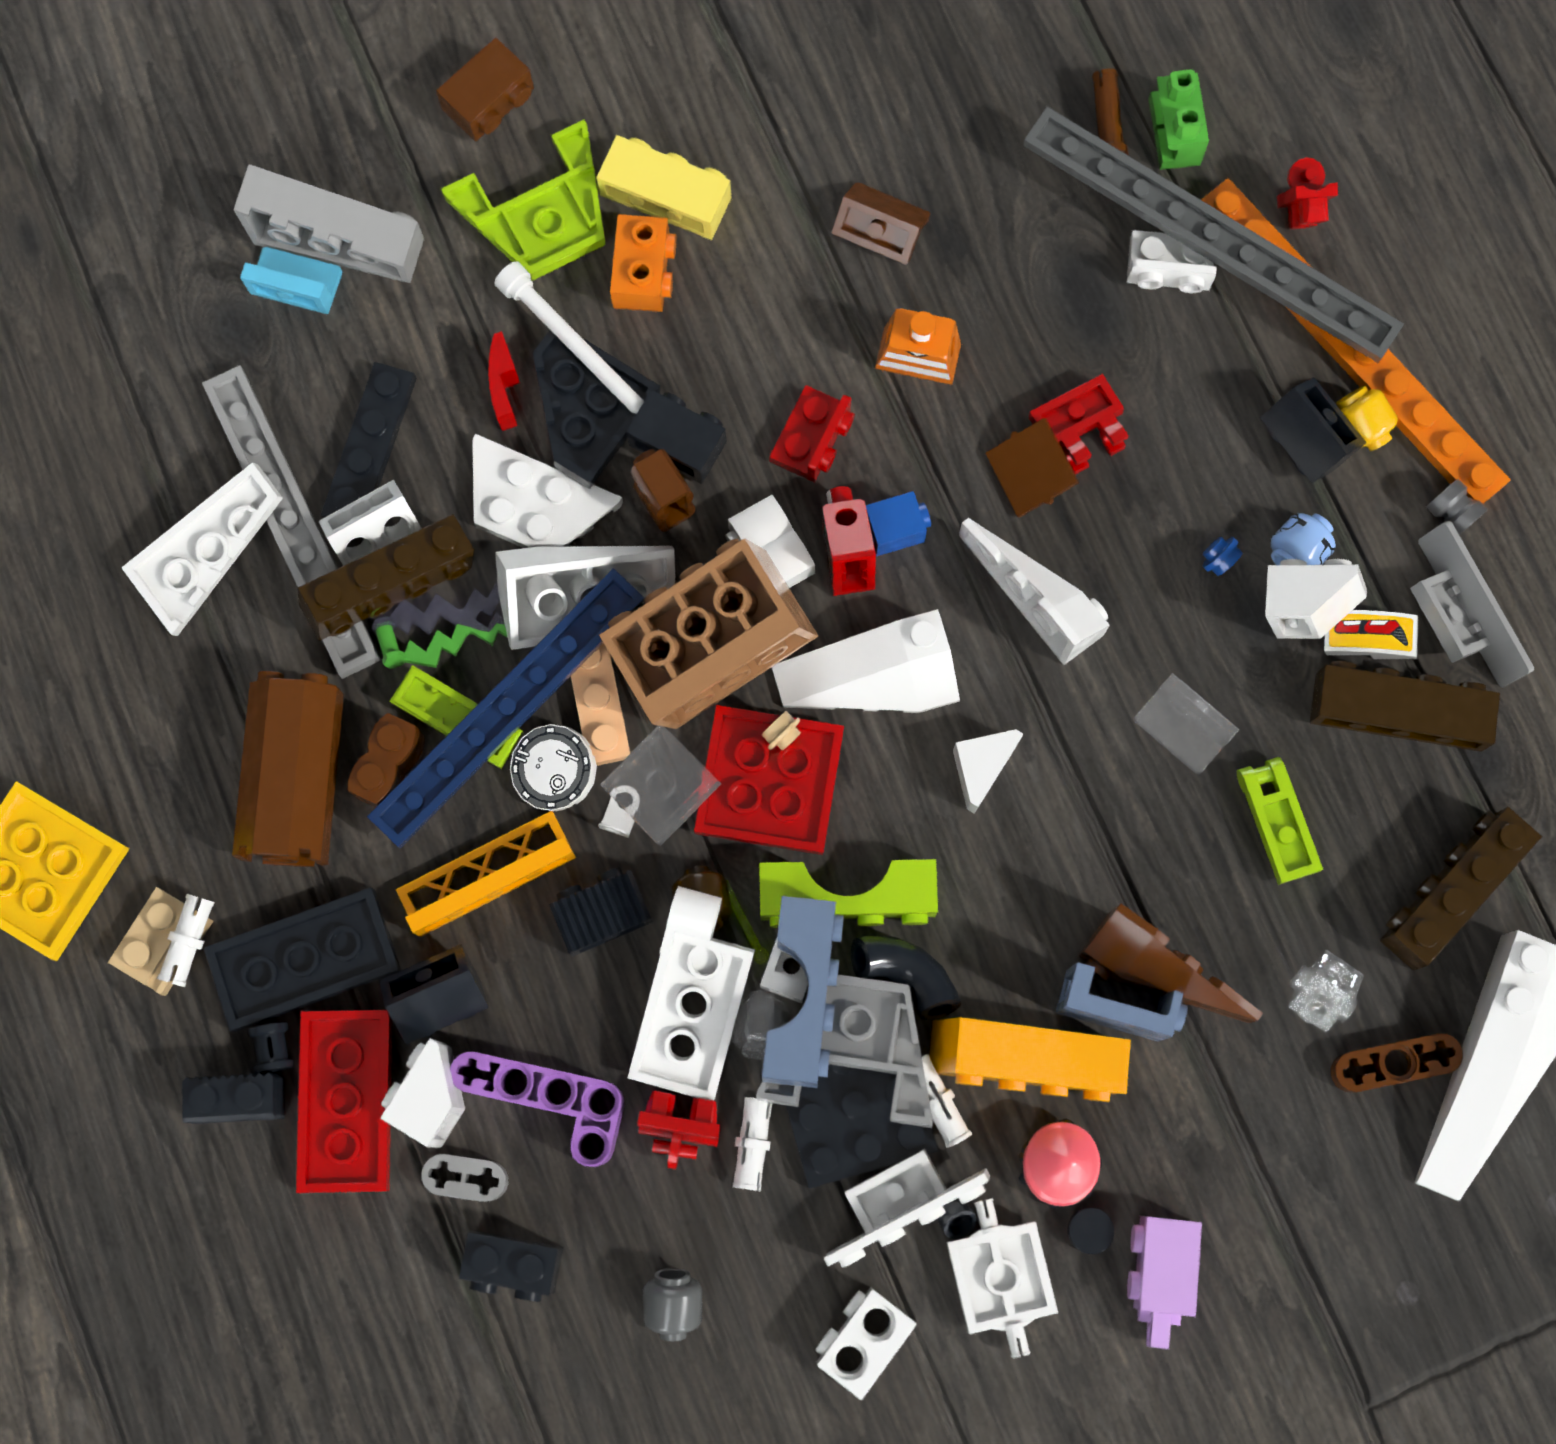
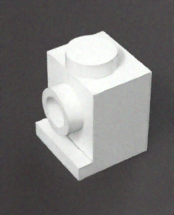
M776 939L760 988L802 1003L808 987L806 975L801 966L795 974H788L784 971V962L793 957L777 947Z

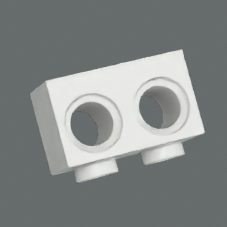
M394 480L319 520L326 538L343 566L422 529ZM401 517V520L396 525L391 527L385 526V523L390 518ZM358 537L364 538L363 542L356 547H347L348 543L352 539Z
M872 1287L866 1294H863L860 1290L857 1291L843 1310V1313L849 1318L838 1332L831 1327L815 1349L821 1354L817 1360V1366L860 1400L864 1398L917 1325L914 1320ZM874 1308L886 1311L889 1316L888 1327L879 1334L868 1332L863 1325L864 1316L869 1310ZM852 1346L861 1352L862 1361L857 1369L844 1371L837 1366L835 1361L836 1355L843 1347Z

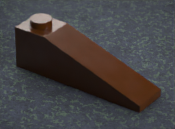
M1121 903L1107 914L1079 954L1082 959L1087 961L1085 965L1095 967L1093 975L1104 982L1109 977L1115 982L1160 996L1173 990L1183 992L1182 1003L1246 1023L1258 1021L1263 1014L1225 982L1213 976L1208 980L1201 975L1204 970L1200 966V962L1191 955H1185L1177 950L1170 951L1165 947L1170 938Z

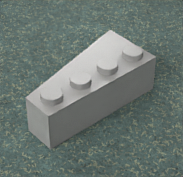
M248 164L233 209L254 245L270 247L408 283L411 282L424 241L418 222L405 213H391Z

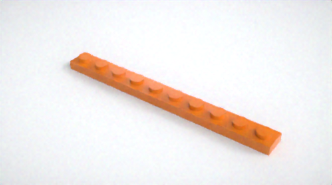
M1229 178L1201 199L1203 202L1309 265ZM1287 308L1359 387L1366 386L1368 390L1379 389L1383 392L1397 415L1398 421L1396 426L1450 484L1459 478L1467 487L1466 496L1468 498L1480 500L1484 504L1511 481L1389 349L1379 363Z

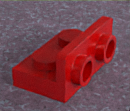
M805 385L769 457L770 463L815 483L820 471L827 473L832 466L837 450L832 447L838 435L845 437L853 423L855 414L850 412L852 398L843 395L841 400H838Z

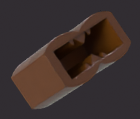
M650 449L640 454L633 461L634 465L630 471V475L635 481L633 488L660 531L667 532L692 517L695 512V506L692 503L694 495L664 449L658 451Z
M390 713L385 714L372 729L368 741V752L356 762L350 773L348 791L358 800L376 808L405 779V773L413 768L419 760L424 747V735L415 725Z

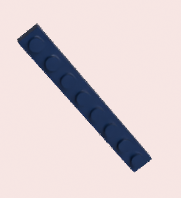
M613 568L367 817L401 849L603 644L599 635L610 628L608 626L609 621L625 611L633 613L644 602L645 597Z

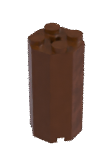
M259 671L257 681L250 682L232 856L241 861L252 862V855H263L262 864L273 866L314 867L315 862L321 866L328 865L344 694L336 685L328 683V676L304 673L301 675V679H284L285 675L283 673Z

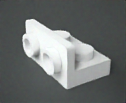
M1132 231L1130 236L1127 283L1137 284L1144 289H1158L1166 286L1179 288V290L1185 293L1209 291L1216 277L1217 269L1213 266L1212 261L1166 233Z

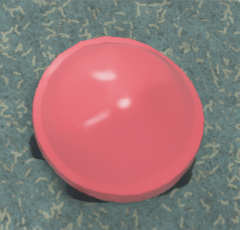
M1067 1118L1054 1121L1038 1129L1031 1139L1024 1144L1018 1156L1021 1163H1023V1171L1019 1176V1181L1021 1184L1028 1186L1035 1197L1052 1209L1072 1206L1083 1198L1090 1197L1102 1167L1096 1143L1091 1135Z

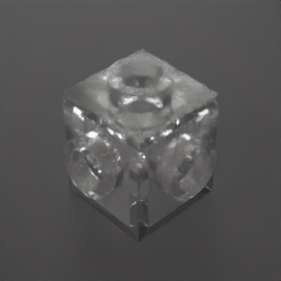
M1326 949L1311 968L1303 965L1294 976L1289 987L1295 991L1288 1007L1295 1011L1304 1021L1314 1024L1324 1032H1327L1337 1019L1343 1023L1354 1011L1358 1003L1355 998L1364 974Z

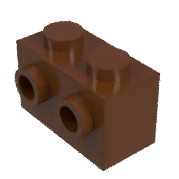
M495 37L440 86L436 93L442 110L476 142L484 134H490L496 130L502 118L514 107L522 106L531 96L534 85L530 69Z

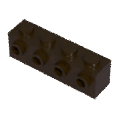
M452 514L298 587L299 607L319 641L329 636L341 635L351 629L354 624L364 619L378 617L389 611L393 605L408 598H417L428 592L431 587L445 580L450 581L461 577L472 568L474 548L456 517Z
M1332 661L1330 665H1325L1315 675L1310 724L1480 752L1495 744L1500 693L1487 691L1484 684L1476 682H1462L1459 686L1444 684L1441 677L1433 675L1416 676V679L1400 677L1399 671L1389 668H1375L1373 672L1357 670L1356 664L1346 661Z
M1506 807L1496 813H1492L1489 810L1481 816L1471 828L1475 832L1466 844L1458 843L1443 859V862L1447 865L1436 877L1434 874H1431L1416 889L1415 894L1419 897L1409 908L1402 906L1386 923L1390 929L1380 941L1412 970L1426 967L1435 959L1543 837L1510 807Z

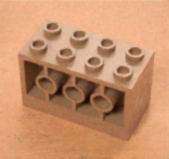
M736 538L726 542L717 549V557L705 565L697 563L687 568L680 574L681 581L669 589L661 587L651 592L644 598L645 605L633 613L625 611L609 621L608 626L610 628L599 635L653 725L678 729L818 637L817 632L765 549L745 538L741 541Z

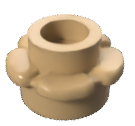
M787 711L778 717L762 733V736L770 744L767 748L771 750L777 745L783 751L801 734L796 728L800 719L797 718L795 720Z

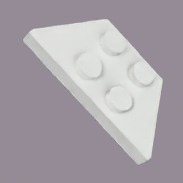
M477 434L473 438L474 524L476 528L522 548L568 547L573 540L582 538L594 528L593 525L610 511L613 510L615 512L623 503L622 497L595 485L589 489L556 468Z

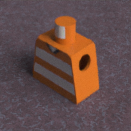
M902 308L896 309L884 328L875 369L952 385L961 347L956 321L932 315L925 311L917 312Z

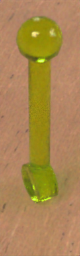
M727 880L732 909L752 948L755 950L753 960L758 964H765L770 958V953L760 945Z

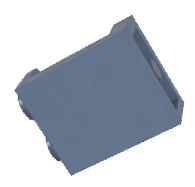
M1077 962L1066 970L1055 1013L1157 1042L1173 1037L1175 1030L1179 1032L1182 1030L1187 1014V1005L1181 1004L1183 992L1173 990L1161 996L1155 1013L1088 994L1095 967Z

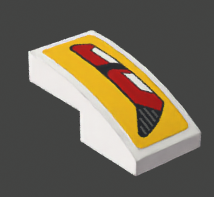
M1352 610L1325 634L1324 652L1326 655H1371L1372 659H1417L1418 616L1396 612Z

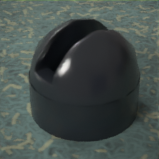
M956 1198L943 1205L946 1213L937 1219L948 1238L957 1239L964 1237L974 1229L977 1217L968 1203L961 1204L959 1198Z

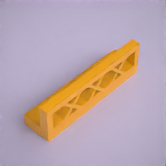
M550 811L395 890L408 915L405 918L412 933L422 937L575 859L576 856L554 812ZM549 824L557 840L536 851L528 849L533 832ZM524 837L521 846L513 844V842ZM506 847L519 852L515 862L497 871L489 868L495 851ZM485 857L482 866L473 863ZM463 867L480 871L477 881L459 890L450 888L455 871ZM446 876L443 886L434 883ZM424 887L441 891L438 901L418 911L410 897V894Z

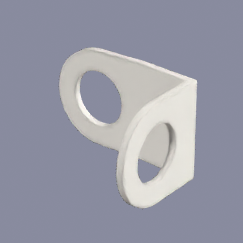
M629 786L617 788L611 796L602 823L598 824L599 828L628 838L641 804L639 793ZM622 793H629L634 797V804L631 808L622 809L618 806L617 799Z

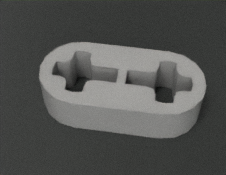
M449 1154L435 1155L424 1164L421 1172L425 1188L430 1193L440 1196L487 1202L500 1198L508 1187V1174L505 1168L499 1163L490 1160ZM445 1161L448 1163L449 1171L462 1173L461 1182L446 1181L444 1188L438 1187L439 1180L432 1177L433 1169L441 1168L442 1162ZM486 1168L492 1169V1177L499 1178L498 1187L490 1188L488 1195L483 1194L482 1185L468 1183L470 1174L484 1175Z

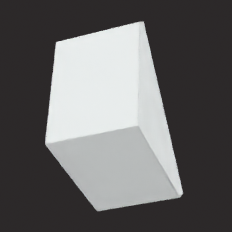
M1015 729L956 742L953 754L966 807L975 814L1021 740L1023 733Z

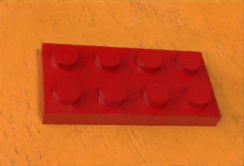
M387 1010L301 1012L296 1193L390 1191L391 1124L381 1119L386 1110L381 1105L391 1088L392 1018Z

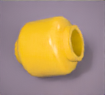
M1362 386L1336 402L1338 408L1366 441L1363 447L1367 446L1370 452L1380 448L1392 439L1389 432L1396 426L1398 418L1381 390H1368L1366 386Z

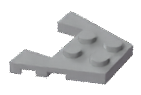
M838 975L837 986L827 987L826 1004L835 1005L832 1032L823 1031L821 1049L830 1050L829 1064L897 1074L890 1115L891 1122L932 1128L933 1119L909 985ZM762 1082L757 1090L756 1099L762 1102L798 1107L802 1086Z

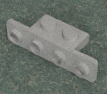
M1451 521L1444 522L1421 537L1418 543L1436 575L1420 581L1410 589L1450 661L1454 663L1480 651L1495 680L1502 688L1534 671L1532 662Z

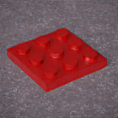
M716 705L694 833L823 855L844 726L800 719L796 728L801 734L783 751L777 745L770 750L767 748L770 744L762 736V733L781 715Z

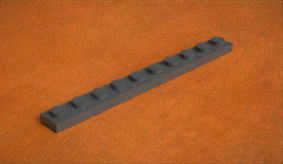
M1049 107L1045 108L1024 140V147L1377 363L1382 359L1404 325L1401 321Z

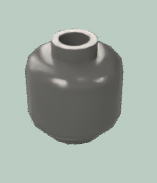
M670 1268L657 1271L654 1274V1278L649 1280L643 1288V1320L645 1326L649 1330L659 1333L660 1339L665 1341L683 1340L687 1337L688 1332L698 1328L703 1319L702 1287L699 1281L692 1278L690 1272L684 1269Z

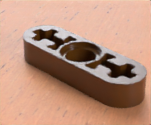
M1440 1033L1343 1053L1336 1057L1331 1065V1078L1339 1089L1349 1093L1381 1088L1451 1073L1460 1066L1463 1051L1459 1042L1451 1035ZM1435 1042H1438L1440 1048H1447L1449 1051V1057L1443 1059V1067H1441L1439 1060L1419 1063L1417 1054L1434 1051L1436 1049ZM1413 1045H1417V1053L1413 1049ZM1392 1050L1402 1052L1407 1058L1408 1067L1401 1076H1394L1386 1069L1385 1058ZM1370 1054H1374V1062L1370 1058ZM1350 1059H1352L1354 1066L1374 1063L1376 1072L1358 1076L1357 1085L1354 1084L1352 1078H1344L1343 1070L1349 1068ZM1419 1065L1423 1069V1072L1421 1073L1419 1072ZM1376 1073L1380 1078V1081L1376 1082L1375 1080Z

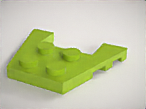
M585 120L551 135L553 144L569 172L495 208L492 207L474 173L441 189L445 200L512 262H519L531 274L530 279L532 281L606 245L588 128Z

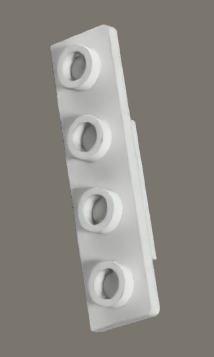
M923 1149L846 1190L844 1193L865 1233L829 1251L824 1257L827 1266L839 1261L841 1267L844 1268L864 1257L866 1254L863 1248L879 1240L883 1247L906 1234L903 1229L905 1225L919 1219L921 1225H925L946 1213L943 1205L954 1199L959 1198L961 1204H965L986 1192L983 1184L989 1181V1172L985 1168L946 1189L928 1153Z

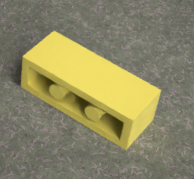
M616 135L596 177L600 196L653 217L668 218V223L710 240L713 239L731 200L730 180L726 179L718 170L713 168H705L703 170L689 164L685 158L678 154H663L653 150L646 142L637 138H630L628 140Z

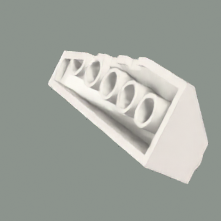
M1519 930L1501 935L1462 1046V1062L1453 1071L1414 1182L1456 1201L1461 1199L1556 1056V945Z

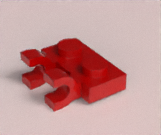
M1103 374L1029 412V420L1032 425L1043 418L1047 419L1075 474L1089 468L1087 460L1092 456L1087 446L1080 439V436L1097 428L1110 456L1125 449L1124 441L1129 436L1116 419V417L1123 414L1124 407Z

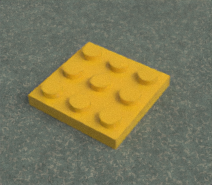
M16 781L0 805V929L51 960L58 961L130 848Z

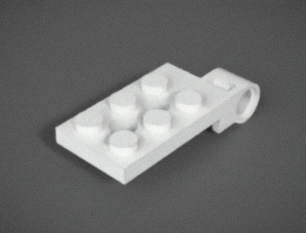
M678 886L670 909L660 949L659 962L630 1066L629 1079L696 1098L714 1101L755 952L754 949L712 938L722 898ZM688 992L700 993L706 1000V1010L698 1015L689 1014L682 1006V997ZM679 1034L689 1036L695 1044V1052L688 1057L677 1056L671 1049V1039Z

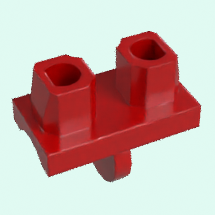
M1302 158L1292 164L1287 175L1288 185L1291 189L1277 195L1278 208L1288 207L1289 229L1316 227L1318 223L1329 221L1327 200L1338 196V182L1329 183L1322 187L1325 180L1324 168L1314 158Z
M652 1091L645 1112H639L638 1133L671 1139V1142L654 1139L652 1152L669 1155L667 1168L677 1169L679 1157L696 1160L698 1146L682 1144V1141L718 1147L720 1125L717 1124L716 1101L693 1098L690 1119L673 1117L676 1095Z

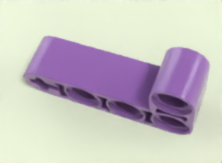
M465 1052L453 1060L450 1071L453 1084L457 1089L471 1094L577 1117L571 1139L573 1158L579 1164L587 1167H598L611 1159L617 1141L625 1100L622 1091L617 1086L603 1080L477 1052ZM477 1061L476 1067L478 1069L495 1073L494 1083L476 1078L469 1085L470 1079L463 1075V1070L465 1067H472L474 1062ZM500 1064V1067L496 1071L495 1065ZM522 1070L527 1077V1086L521 1094L511 1095L506 1089L505 1080L511 1072ZM557 1080H566L571 1088L569 1100L564 1104L555 1105L548 1096L550 1085ZM492 1084H493V1086H494V1091H493V1092H490L489 1089L491 1088V1086H492ZM601 1089L610 1090L615 1098L613 1109L605 1115L597 1114L591 1105L593 1095ZM591 1133L600 1135L604 1141L602 1155L594 1160L586 1158L581 1150L583 1139Z

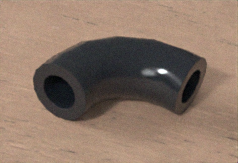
M862 936L856 937L851 945V963L855 975L858 978L888 980L893 983L909 985L912 1000L921 1019L933 1020L951 1014L961 1006L958 992L944 967L923 948L897 937Z

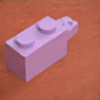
M1140 1216L1139 1225H1133L1131 1252L1137 1253L1136 1271L1129 1272L1127 1296L1128 1299H1134L1133 1308L1138 1309V1321L1147 1322L1146 1345L1148 1347L1169 1349L1171 1325L1180 1326L1181 1315L1196 1317L1201 1222Z

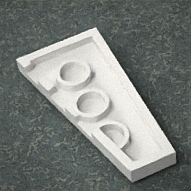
M251 463L122 567L128 578L171 635L178 636L283 499L258 464Z

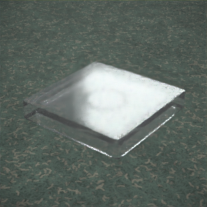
M657 726L600 785L650 838L661 846L721 785V782L667 727Z

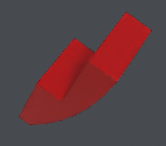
M501 331L493 335L489 354L488 377L494 412L501 430L504 431L518 426L505 388L520 384Z

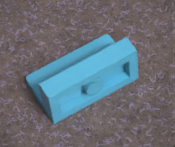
M264 247L257 265L245 262L240 278L250 294L329 314L342 270L338 265Z

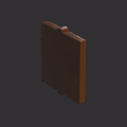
M1046 418L1039 420L1021 432L1013 431L1010 439L985 453L1017 517L1026 515L1044 503L1051 505L1054 502L1053 498L1079 484Z

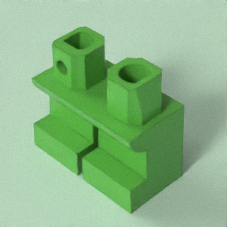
M1191 69L1173 71L1170 73V76L1157 77L1159 91L1151 92L1149 105L1153 129L1156 132L1155 142L1160 170L1201 165L1209 138L1198 73Z

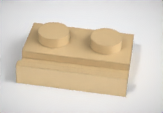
M156 887L108 963L155 990L160 995L166 996L173 986L172 982L178 966L175 965L170 982L159 980L157 976L160 974L171 944V940H168L170 931L175 932L185 903ZM197 910L194 911V916L197 915ZM208 918L200 940L203 939L213 923L212 919Z

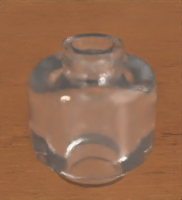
M763 990L752 991L749 993V998L741 1000L731 1040L736 1048L742 1050L741 1054L744 1057L764 1060L767 1031L782 1027L790 1022L788 1006L782 1001L775 999L774 993Z

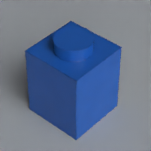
M914 491L866 505L876 557L925 542L926 528L931 527V520L926 504L924 502L918 504Z

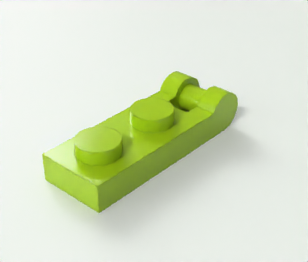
M1276 757L1266 760L1265 766L1255 769L1251 766L1238 769L1237 779L1240 788L1247 798L1278 885L1322 871V864L1282 759ZM1271 782L1276 793L1264 796L1260 785Z

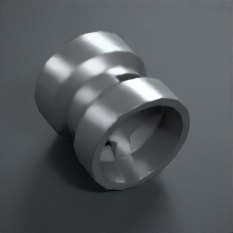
M1459 478L1426 506L1435 517L1443 516L1445 522L1451 521L1459 535L1488 510L1480 500H1472L1471 497L1468 498L1466 496L1467 487Z

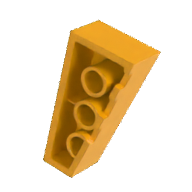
M959 1017L933 1020L929 1056L938 1075L956 1077V1084L982 1086L983 1080L998 1081V1089L1025 1092L1026 1085L1041 1086V1094L1068 1097V1089L1083 1091V1099L1110 1102V1094H1127L1131 1040Z

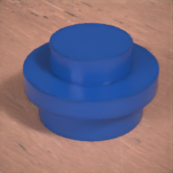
M1222 537L1216 539L1204 551L1203 556L1206 560L1202 567L1207 572L1212 570L1217 576L1225 573L1238 561L1243 553L1237 547L1238 541L1234 537L1226 541Z

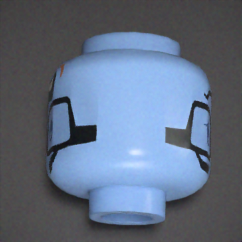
M1304 513L1294 514L1271 539L1272 560L1276 565H1280L1281 561L1287 559L1303 560L1307 562V565H1322L1335 550L1336 544L1331 534L1333 531L1332 525L1319 514H1313L1312 516Z

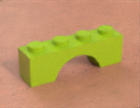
M936 859L892 860L882 881L868 892L856 896H840L824 890L812 879L804 862L759 863L761 921L770 920V927L778 928L782 896L835 901V914L844 915L843 919H858V926L884 925V918H902V925L928 924V917H936L938 913Z

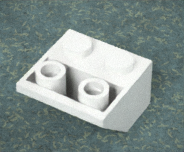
M1287 559L1281 561L1280 565H1268L1265 617L1276 637L1321 639L1366 598L1367 588L1359 566L1352 565L1351 561L1345 559L1326 560L1325 565H1307V562L1303 560Z
M431 1038L426 1045L419 1043L406 1064L411 1070L402 1084L397 1082L393 1084L381 1105L386 1108L381 1119L426 1147L442 1148L465 1110L462 1092L456 1088L452 1080L450 1067L454 1056L450 1046Z

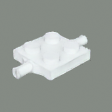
M993 1198L984 1200L988 1218L986 1217L983 1201L974 1202L981 1229L969 1237L946 1242L967 1331L969 1334L990 1329L1006 1331L1011 1358L1021 1357L1017 1338L1021 1354L1023 1356L1028 1355L1031 1352L1029 1351L1023 1326L1028 1325L1036 1318L1058 1313L1036 1222L1033 1221L1016 1226L998 1225Z

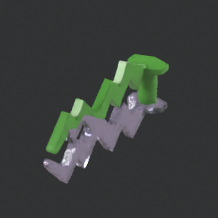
M496 582L488 598L474 588L463 609H457L435 594L425 613L407 600H403L390 617L385 616L375 619L372 629L377 635L383 654V665L389 669L400 667L404 663L437 668L441 651L444 650L456 656L469 634H474L491 646L494 645L498 632L507 637L505 622L498 612L495 613L488 627L476 620L480 611L492 616L500 600L498 583ZM440 616L456 625L452 639L437 630L426 651L411 640H409L405 652L399 651L393 631L397 626L409 635L413 623L430 635Z

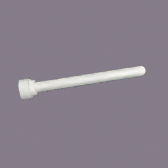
M516 261L507 265L496 277L495 286L507 298L513 297L516 301L521 300L632 413H638L644 403L643 399L532 288L531 274L519 262Z

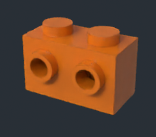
M618 214L610 288L614 309L663 312L664 297L671 298L673 273L666 272L667 259H675L676 234L669 233L668 218Z

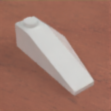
M970 518L962 522L959 536L1063 665L1104 636L1110 626L1106 621L1108 615L1096 599L1092 598L1089 600L1081 590Z
M672 546L531 547L495 552L498 594L511 650L535 647L613 568L644 597L661 587L669 589L675 585V558Z
M938 609L894 621L777 663L772 667L781 702L785 708L832 710L835 708L864 709L863 711L897 710L904 711L903 713H921L960 701L951 650Z

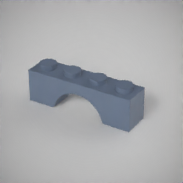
M782 896L777 947L791 955L802 967L808 981V995L803 1008L793 1020L782 1027L767 1031L762 1073L763 1082L817 1088L818 1077H827L830 1050L821 1049L823 1031L832 1032L835 1005L826 1004L827 987L837 986L839 960L830 959L832 941L841 942L844 915L835 914V901Z

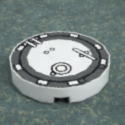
M549 724L534 728L521 738L512 753L510 773L514 788L524 801L538 809L557 812L578 804L587 796L595 781L597 765L595 756L592 755V750L589 747L590 744L583 735L569 727Z

